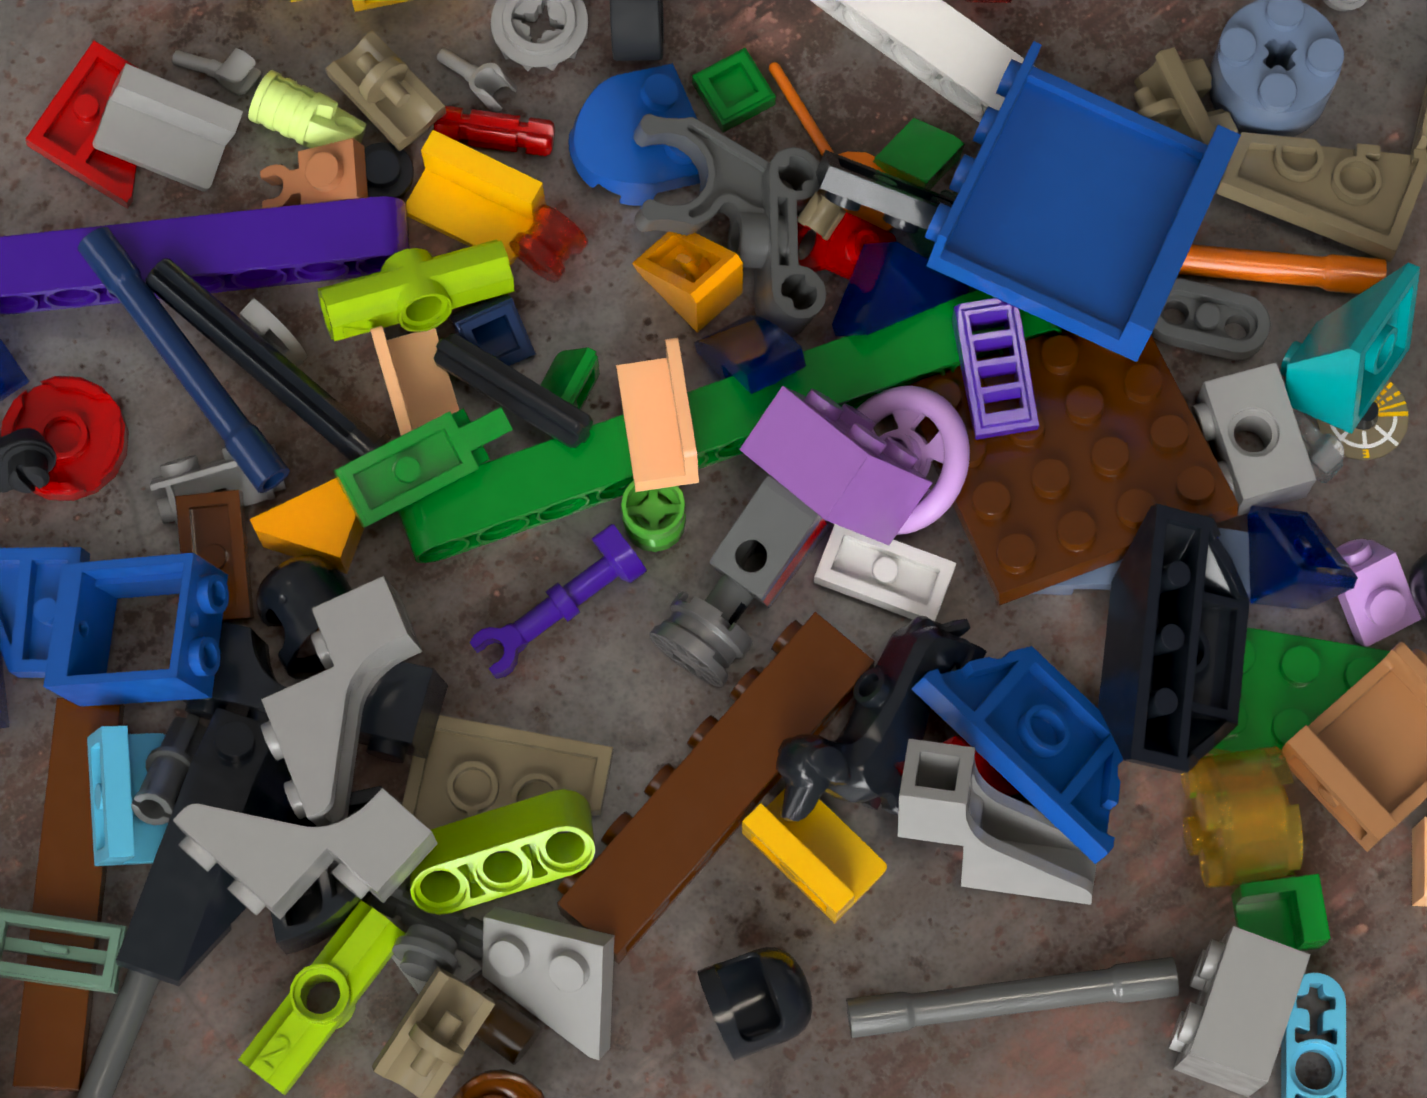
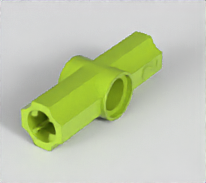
M498 240L432 257L431 253L425 249H404L388 258L381 267L380 272L317 289L325 325L331 340H334V342L371 332L370 329L379 326L385 328L400 324L402 328L411 332L428 331L445 322L454 308L515 292L514 277L508 255L502 241Z
M361 900L314 962L295 976L290 986V993L238 1060L286 1096L335 1030L344 1026L351 1019L358 1000L394 955L392 948L396 939L400 936H405L406 933L376 909ZM322 982L337 984L340 990V998L337 1005L331 1011L323 1014L309 1011L307 996L316 984Z

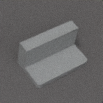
M126 63L114 82L92 144L97 150L205 192L212 185L225 146L235 135L243 111Z

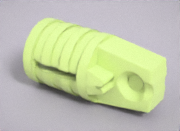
M270 70L260 82L252 99L248 114L250 121L256 124L261 123L265 128L278 131L282 136L295 139L297 143L309 148L354 138L361 143L367 125L362 120L337 107L338 102L321 92L316 93L313 89L305 85L301 86L297 81L290 78H284L274 70Z

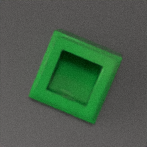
M913 118L874 158L873 162L887 174L931 190L959 160L965 143L948 132Z
M588 347L559 352L540 385L581 410L600 375L597 352Z

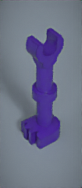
M614 524L609 525L592 538L593 543L603 555L601 559L563 587L557 582L545 591L548 598L514 623H509L502 628L489 627L481 629L473 636L470 644L477 653L494 643L504 647L503 657L489 668L496 679L506 677L513 672L518 663L519 653L527 647L529 642L563 617L567 622L580 613L577 608L579 605L617 577L632 583L647 572L637 554Z

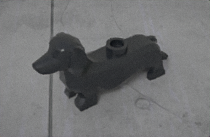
M927 616L914 618L909 624L891 635L875 668L867 670L857 680L853 691L857 702L837 740L831 741L813 734H802L783 740L778 749L776 769L786 782L780 814L785 821H800L806 818L824 792H827L836 799L861 803L864 807L878 810L881 804L882 808L888 813L898 815L899 793L903 775L901 771L904 769L908 740H923L931 712V707L912 690L913 686L929 671L938 669L940 674L950 672L954 666H956V670H959L969 661L984 658L987 653L982 647L970 643L964 638H960L971 628L967 619L953 620L941 624Z

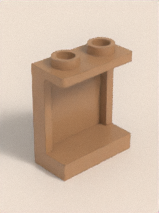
M1403 642L1398 643L1380 663L1309 726L1305 725L1288 740L1277 754L1281 761L1366 852L1372 849L1427 799V654L1416 648L1411 651Z

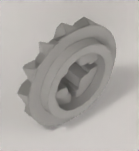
M497 0L491 14L493 40H495L505 60L511 59L521 64L527 71L533 67H547L553 71L559 63L566 59H575L579 47L584 39H587V9L583 0ZM544 6H547L550 26L557 29L555 31L545 30L541 38L537 39V43H533L530 26L523 23L526 21L535 22L539 14L543 13Z

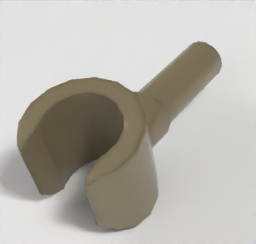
M819 188L797 221L803 226L810 227L827 241L847 211L825 198L826 191Z

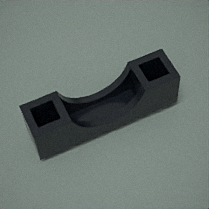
M222 621L219 641L221 660L219 669L215 673L212 698L183 700L186 703L185 711L195 714L200 718L211 720L216 708L219 707L263 723L268 722L269 718L261 699L287 688L279 684L275 678L270 663L269 646L250 627ZM403 661L395 665L378 680L365 701L358 743L368 745L366 750L368 754L391 762L403 763L406 754L427 759L448 688L447 683L434 668Z

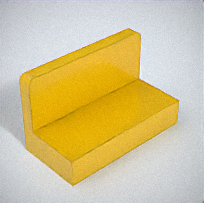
M432 130L421 149L425 170L405 203L407 217L469 247L493 240L502 241L508 255L509 264H513L546 206L543 182Z
M784 789L767 807L760 803L742 821V834L835 924L885 874L887 864L820 799L806 818L800 821H785L780 816L784 800Z

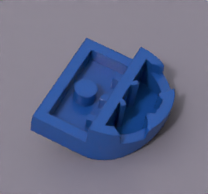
M673 63L623 73L605 80L589 95L577 114L574 126L570 131L568 139L569 152L581 178L592 188L600 184L605 189L620 195L621 204L642 206L646 200H653L657 193L700 184L698 169L690 157L678 148L664 144L641 147L636 144L633 137L634 130L646 114L663 118L694 117L697 119Z

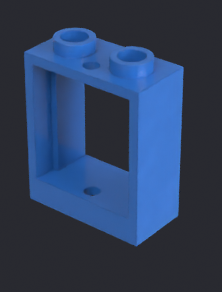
M195 553L62 564L43 687L80 707L212 698L215 673L219 669L221 660L219 641L223 612L229 600L228 574ZM180 594L169 669L107 673L117 599Z

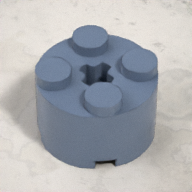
M1258 0L1241 8L1225 25L1211 63L1212 88L1209 91L1215 110L1223 109L1229 111L1239 133L1247 132L1295 137L1309 129L1322 115L1338 80L1344 60V50L1335 29L1323 14L1301 0Z

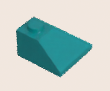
M1408 262L1319 320L1303 343L1294 341L1282 361L1280 374L1286 377L1285 388L1292 408L1348 433H1353L1410 349L1420 274L1419 266Z

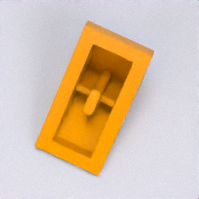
M667 232L632 263L637 272L697 333L743 293V262L738 254L697 233L685 236L674 232Z
M337 478L250 519L264 548L292 557L301 555L322 556L333 563L340 572L345 574L349 571L364 530Z

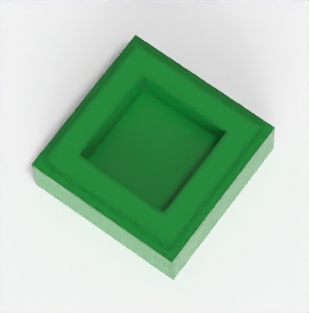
M746 48L692 75L694 88L722 133L776 104V96Z

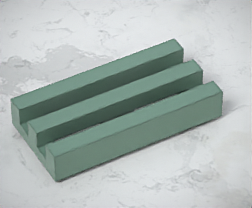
M0 908V978L118 994L120 983L118 975L120 968L123 967L117 965L116 958L128 927ZM9 925L107 939L109 943L107 951L6 937ZM3 951L103 965L104 970L101 976L4 962L1 959Z

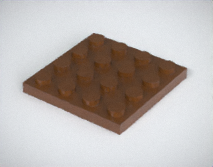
M1061 328L1062 334H1058L1054 330L1025 341L1039 422L1038 430L975 440L961 366L956 367L955 372H951L950 369L944 371V376L938 373L905 385L923 387L938 393L952 404L964 422L970 445L969 467L964 485L952 505L999 605L1122 560L1148 510L1155 504L1214 518L1216 524L1238 515L1239 503L1152 335L1137 362ZM1005 348L1003 349V355H1000L997 351L978 358L977 361L1010 356L1009 350ZM1013 374L980 379L981 387L1015 382ZM1019 399L984 404L985 413L1020 408ZM927 416L916 427L918 433L926 439L928 444L939 432L935 423ZM933 460L932 463L938 476H940L943 464Z

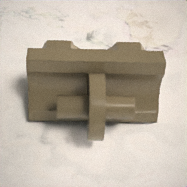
M373 30L367 33L348 54L333 61L325 68L328 77L399 151L410 146L428 131L431 125L446 114L445 105Z
M1175 47L1161 50L1155 56L1156 61L1154 65L1139 75L1134 81L1138 89L1134 93V98L1140 108L1136 113L1207 145L1217 125H1221L1236 133L1238 131L1229 111L1218 109L1206 112L1200 100L1212 88V76L1202 58L1181 60Z
M437 966L372 1065L373 1071L401 1085L418 1098H434L453 1068L458 1065L465 1054L464 1051L495 1006L494 1000Z

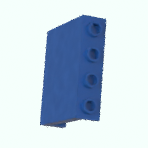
M1033 41L1023 63L1011 59L996 91V94L1005 97L1000 110L998 111L988 106L972 140L982 145L976 159L964 154L954 174L949 189L957 192L958 195L952 207L940 203L933 216L925 238L935 242L926 266L1137 362L1154 330L1241 134L1217 125L1208 145L1034 67L1042 45Z

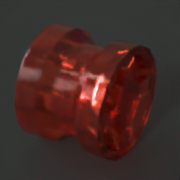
M542 204L532 214L533 224L526 232L517 233L509 242V245L514 254L527 267L544 279L556 283L565 274V263L571 255L581 254L588 246V239L568 217L553 207Z

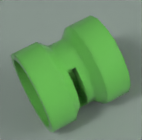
M634 481L628 485L623 493L621 510L625 533L630 541L640 549L652 552L667 550L675 545L683 535L686 524L685 500L679 486L635 492Z

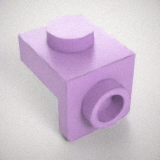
M1352 540L1337 547L1332 552V558L1316 566L1320 578L1334 586L1354 640L1360 645L1368 647L1421 620L1397 554L1373 540Z

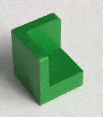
M1319 874L1240 884L1231 894L1237 928L1300 951L1320 949L1331 939Z

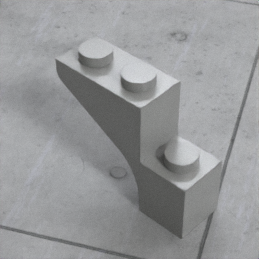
M385 576L311 608L320 629L311 634V639L323 666L327 670L261 699L269 718L268 722L261 724L263 736L274 758L277 761L282 758L285 759L292 780L284 783L289 803L300 820L307 817L317 827L337 823L348 816L362 712L370 691L378 680L395 665L423 652L402 599Z
M916 739L908 740L899 793L898 837L964 846L961 887L1091 905L1097 863L1094 864L1038 809L991 787L982 778L976 767L975 747Z
M383 788L359 811L342 821L327 826H300L202 804L188 805L173 819L186 835L178 845L207 872L218 863L235 879L227 889L256 916L264 907H267L279 919L286 914L334 860L339 865L331 873L354 895L362 899L370 891L384 903L437 845L432 831Z

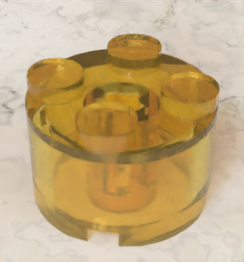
M1277 746L1204 756L1191 771L1181 774L1184 794L1188 800L1192 799L1193 816L1184 817L1183 819L1184 840L1188 854L1190 856L1199 855L1201 876L1206 888L1228 887L1296 875L1294 870L1301 869L1303 861L1301 815L1299 804H1289L1286 791L1282 786L1283 784L1294 782L1287 760Z

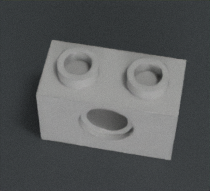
M1277 362L1205 381L1196 399V405L1191 406V413L1205 440H1209L1213 455L1239 503L1237 516L1306 498L1316 481V477ZM1240 431L1255 433L1262 440L1264 450L1259 452L1243 450L1236 443L1234 434Z

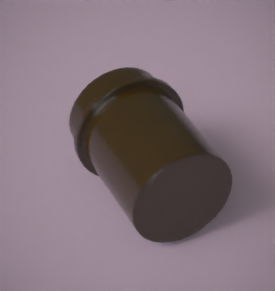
M488 988L483 993L494 1000L495 1006L475 1036L511 1064L515 1065L532 1046L542 1028L504 1000L502 993L498 995Z

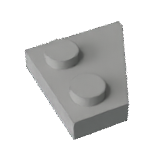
M495 906L483 917L482 976L588 1057L600 1060L610 1049L615 935Z

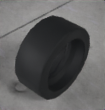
M610 0L613 59L615 61L662 60L664 44L663 0Z

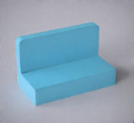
M101 726L87 737L94 866L153 864L168 823L151 825L143 822L134 814L131 804L147 774L145 768L146 759L152 750L160 747L165 737L163 733L128 734V726Z

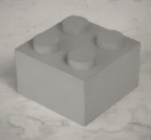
M1235 926L1220 941L1211 939L1207 949H1202L1189 984L1190 987L1200 990L1196 1003L1190 1002L1186 1011L1180 1012L1170 1038L1168 1048L1179 1052L1173 1070L1246 1097L1251 1096L1267 1084L1311 954Z

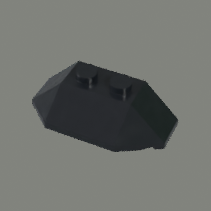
M1155 504L1148 510L1111 581L1098 707L1124 761L1184 774L1191 771L1202 757L1214 749L1238 726L1250 599L1231 557L1218 539L1221 534L1214 518L1161 504Z

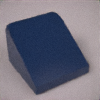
M509 294L480 301L449 316L458 335L508 366L536 354L514 301Z

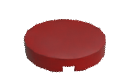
M54 376L40 381L42 385L32 388L29 392L26 390L13 400L2 421L1 437L19 429L31 428L38 431L56 452V464L48 472L50 481L40 489L36 486L35 491L32 493L47 500L75 501L99 492L116 477L127 456L129 431L120 407L102 386L81 377Z

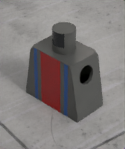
M767 475L709 562L722 577L705 601L723 612L721 617L731 626L739 620L754 598L769 608L830 529L826 521L782 484ZM757 553L767 554V561L762 569L756 572L745 571V564L749 557Z

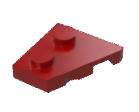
M94 40L26 137V145L128 209L133 202L137 165L97 150L93 147L92 143L116 78L126 63L131 66L134 65Z

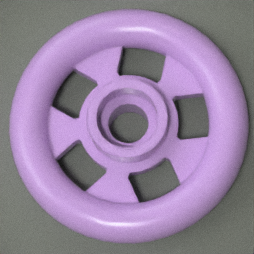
M898 386L883 390L868 398L857 410L875 424L893 414L898 424V429L884 433L880 438L885 440L889 437L914 453L919 459L913 468L925 477L930 470L931 461L936 460L943 464L936 484L931 490H927L897 535L909 534L934 523L951 507L964 485L969 467V438L964 422L957 410L938 393L917 386ZM925 416L930 418L939 429V432L929 444L923 436L915 432V428Z

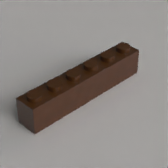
M814 612L804 625L794 620L787 626L771 648L777 654L761 673L753 667L740 679L729 695L735 703L719 721L713 715H710L699 725L687 742V745L693 750L677 768L673 767L670 763L666 764L645 788L644 793L650 799L634 817L627 811L624 812L605 832L601 842L607 847L595 861L584 870L565 877L560 883L557 890L564 895L557 902L560 914L574 926L615 935L614 961L620 964L742 825V821L783 778L776 769L778 749L783 740L802 734L820 736L854 697L853 691L859 677L867 670L874 668L875 661L817 612Z

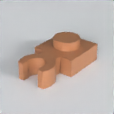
M354 138L298 151V169L289 170L285 166L275 164L267 166L260 171L261 179L270 185L275 186L283 183L282 192L278 197L262 201L263 209L368 198L364 145Z

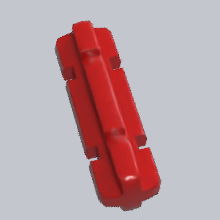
M445 105L446 114L434 123L435 131L455 141L460 142L461 139L468 140V146L517 152L518 147L526 148V154L547 156L551 154L555 140L554 122L541 118L530 117L527 123L520 122L521 116L475 109H472L469 115L463 114V108Z

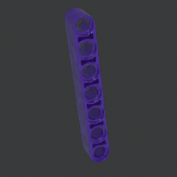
M369 197L0 236V314H20L121 303L115 295L106 289L78 251V245L82 239L101 227H108L140 269L145 283L151 269L164 258L171 259L210 293L362 277L380 272L381 267L388 258L404 249H410L406 204L403 200L394 197Z

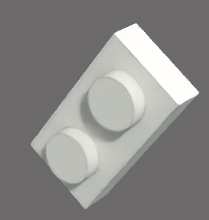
M834 524L815 573L814 583L910 619L918 616H927L931 620L936 621L957 563L893 540L890 545H886Z

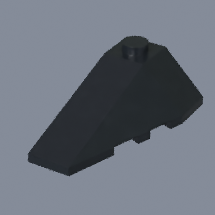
M219 707L216 708L192 759L116 958L118 966L180 986L231 931V924L247 908L227 889L235 880L218 863L207 872L178 845L186 835L173 819L185 807L191 804H202L300 826L316 827L307 817L300 820L294 813L284 789V783L292 780L285 759L282 758L277 761L272 755L262 733L261 724L263 722Z

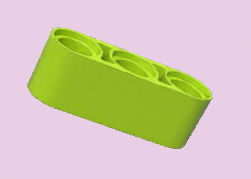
M566 789L554 790L430 829L437 841V845L410 874L411 896L415 904L427 913L437 915L448 914L584 870L592 862L595 854L590 804L584 796L576 791ZM561 831H571L568 833H557ZM497 851H508L503 853H497Z

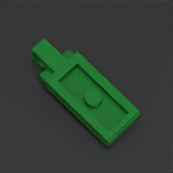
M502 407L472 422L464 408L453 414L449 411L339 467L333 472L362 528H365L480 469V464L490 460L483 445L510 432L513 428Z

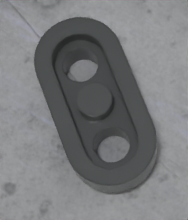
M1176 278L1151 335L1159 342L1229 360H1244L1254 356L1261 350L1270 332L1271 321L1266 307L1251 295ZM1172 308L1178 309L1184 314L1185 321L1180 324H1173L1165 318L1164 311ZM1230 323H1237L1245 329L1246 336L1240 339L1233 338L1227 334L1225 326Z

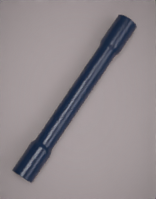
M101 227L85 236L78 245L80 254L106 289L119 299L224 440L228 453L258 493L267 492L279 485L288 476L289 468L259 428L249 422L142 279L140 269L108 227Z

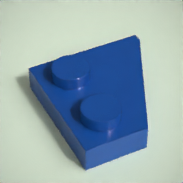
M82 547L0 548V651L8 671L18 678H45L62 564L90 562V553Z

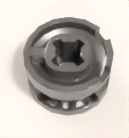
M679 592L670 605L671 616L667 621L664 620L661 625L653 628L650 632V638L667 656L681 667L707 683L723 687L728 680V674L724 667H729L735 658H744L752 646V640L736 623H733L731 626L721 617L723 612L708 602L694 596L691 602L687 603L686 600L689 595L686 592Z

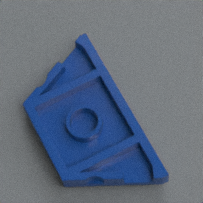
M1033 646L1009 651L1000 659L985 657L969 661L962 669L940 674L938 669L926 673L913 686L912 690L970 746L975 747V750L1094 864L1109 854L1114 847L1115 838L1107 834L1110 810L1119 802L1121 781L1118 777V766L1123 761V757L1101 711Z

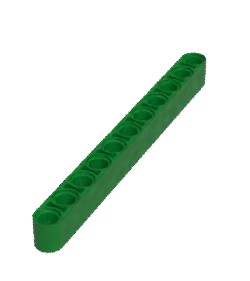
M976 290L687 392L697 450L698 469L744 454L739 449L782 386L804 396H807L813 388L832 399L841 407L846 403L857 409L868 398L883 390L905 386L938 373L944 376V371L949 369L951 372H955L956 367L960 366L952 326L954 306L995 297ZM1019 309L1025 341L1054 330L1058 334H1062L1060 327ZM1004 326L972 331V335L1004 330ZM1003 349L976 353V359L997 351L1000 355H1003L1004 352ZM624 415L592 425L589 431L591 435L588 440L576 448H569L556 439L537 444L480 464V469L398 510L415 561L418 563L440 561L622 497L628 485L634 481Z

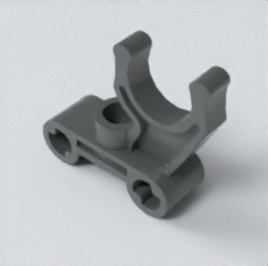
M652 114L643 116L634 130L633 137L636 144L641 147L664 144L678 148L690 157L698 169L701 184L698 197L687 204L671 206L652 199L646 200L635 215L634 222L637 229L642 232L661 230L688 236L707 226L714 215L719 213L725 214L730 220L727 249L738 254L743 262V268L754 269V304L758 323L768 334L781 339L792 338L801 333L822 309L826 299L825 285L819 275L810 268L798 264L797 216L808 204L814 193L819 190L816 176L819 162L816 157L807 150L791 147L776 153L769 163L694 117L663 118ZM780 179L786 180L788 183H790L794 190H791L788 187H786Z

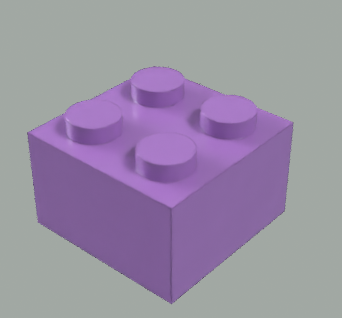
M782 386L739 449L824 520L886 545L891 544L932 484L929 479L913 468L919 459L914 453L889 437L882 440L872 432L876 424L871 419L846 403L841 407L832 399L813 388L807 396H804Z

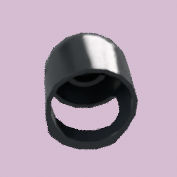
M301 555L282 562L273 568L263 579L256 595L257 611L261 621L267 626L283 625L285 641L278 653V657L287 674L294 679H307L326 670L318 654L297 658L300 648L311 637L312 633L319 630L311 608L352 590L340 570L322 556Z
M776 947L756 949L697 971L714 1020L734 1061L798 1036L806 1029L811 1020L813 1009L812 995L805 974L797 961L782 949Z

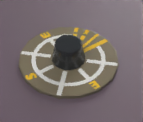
M1388 380L1352 434L1319 419H1316L1320 435L1331 449L1350 459L1368 461L1384 457L1399 446L1408 430L1409 410L1403 394L1393 382Z

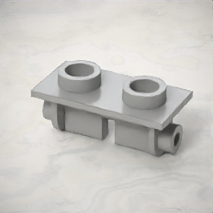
M271 444V446L276 451L275 444ZM222 447L221 450L224 458L199 465L197 455L160 465L163 476L153 478L150 488L153 491L165 487L167 497L157 499L159 513L163 524L175 521L178 526L175 496L215 492L214 490L226 487L227 491H242L244 506H248L265 500L276 499L275 492L286 489L285 481L283 480L279 485L267 492L258 493L228 453L226 447Z

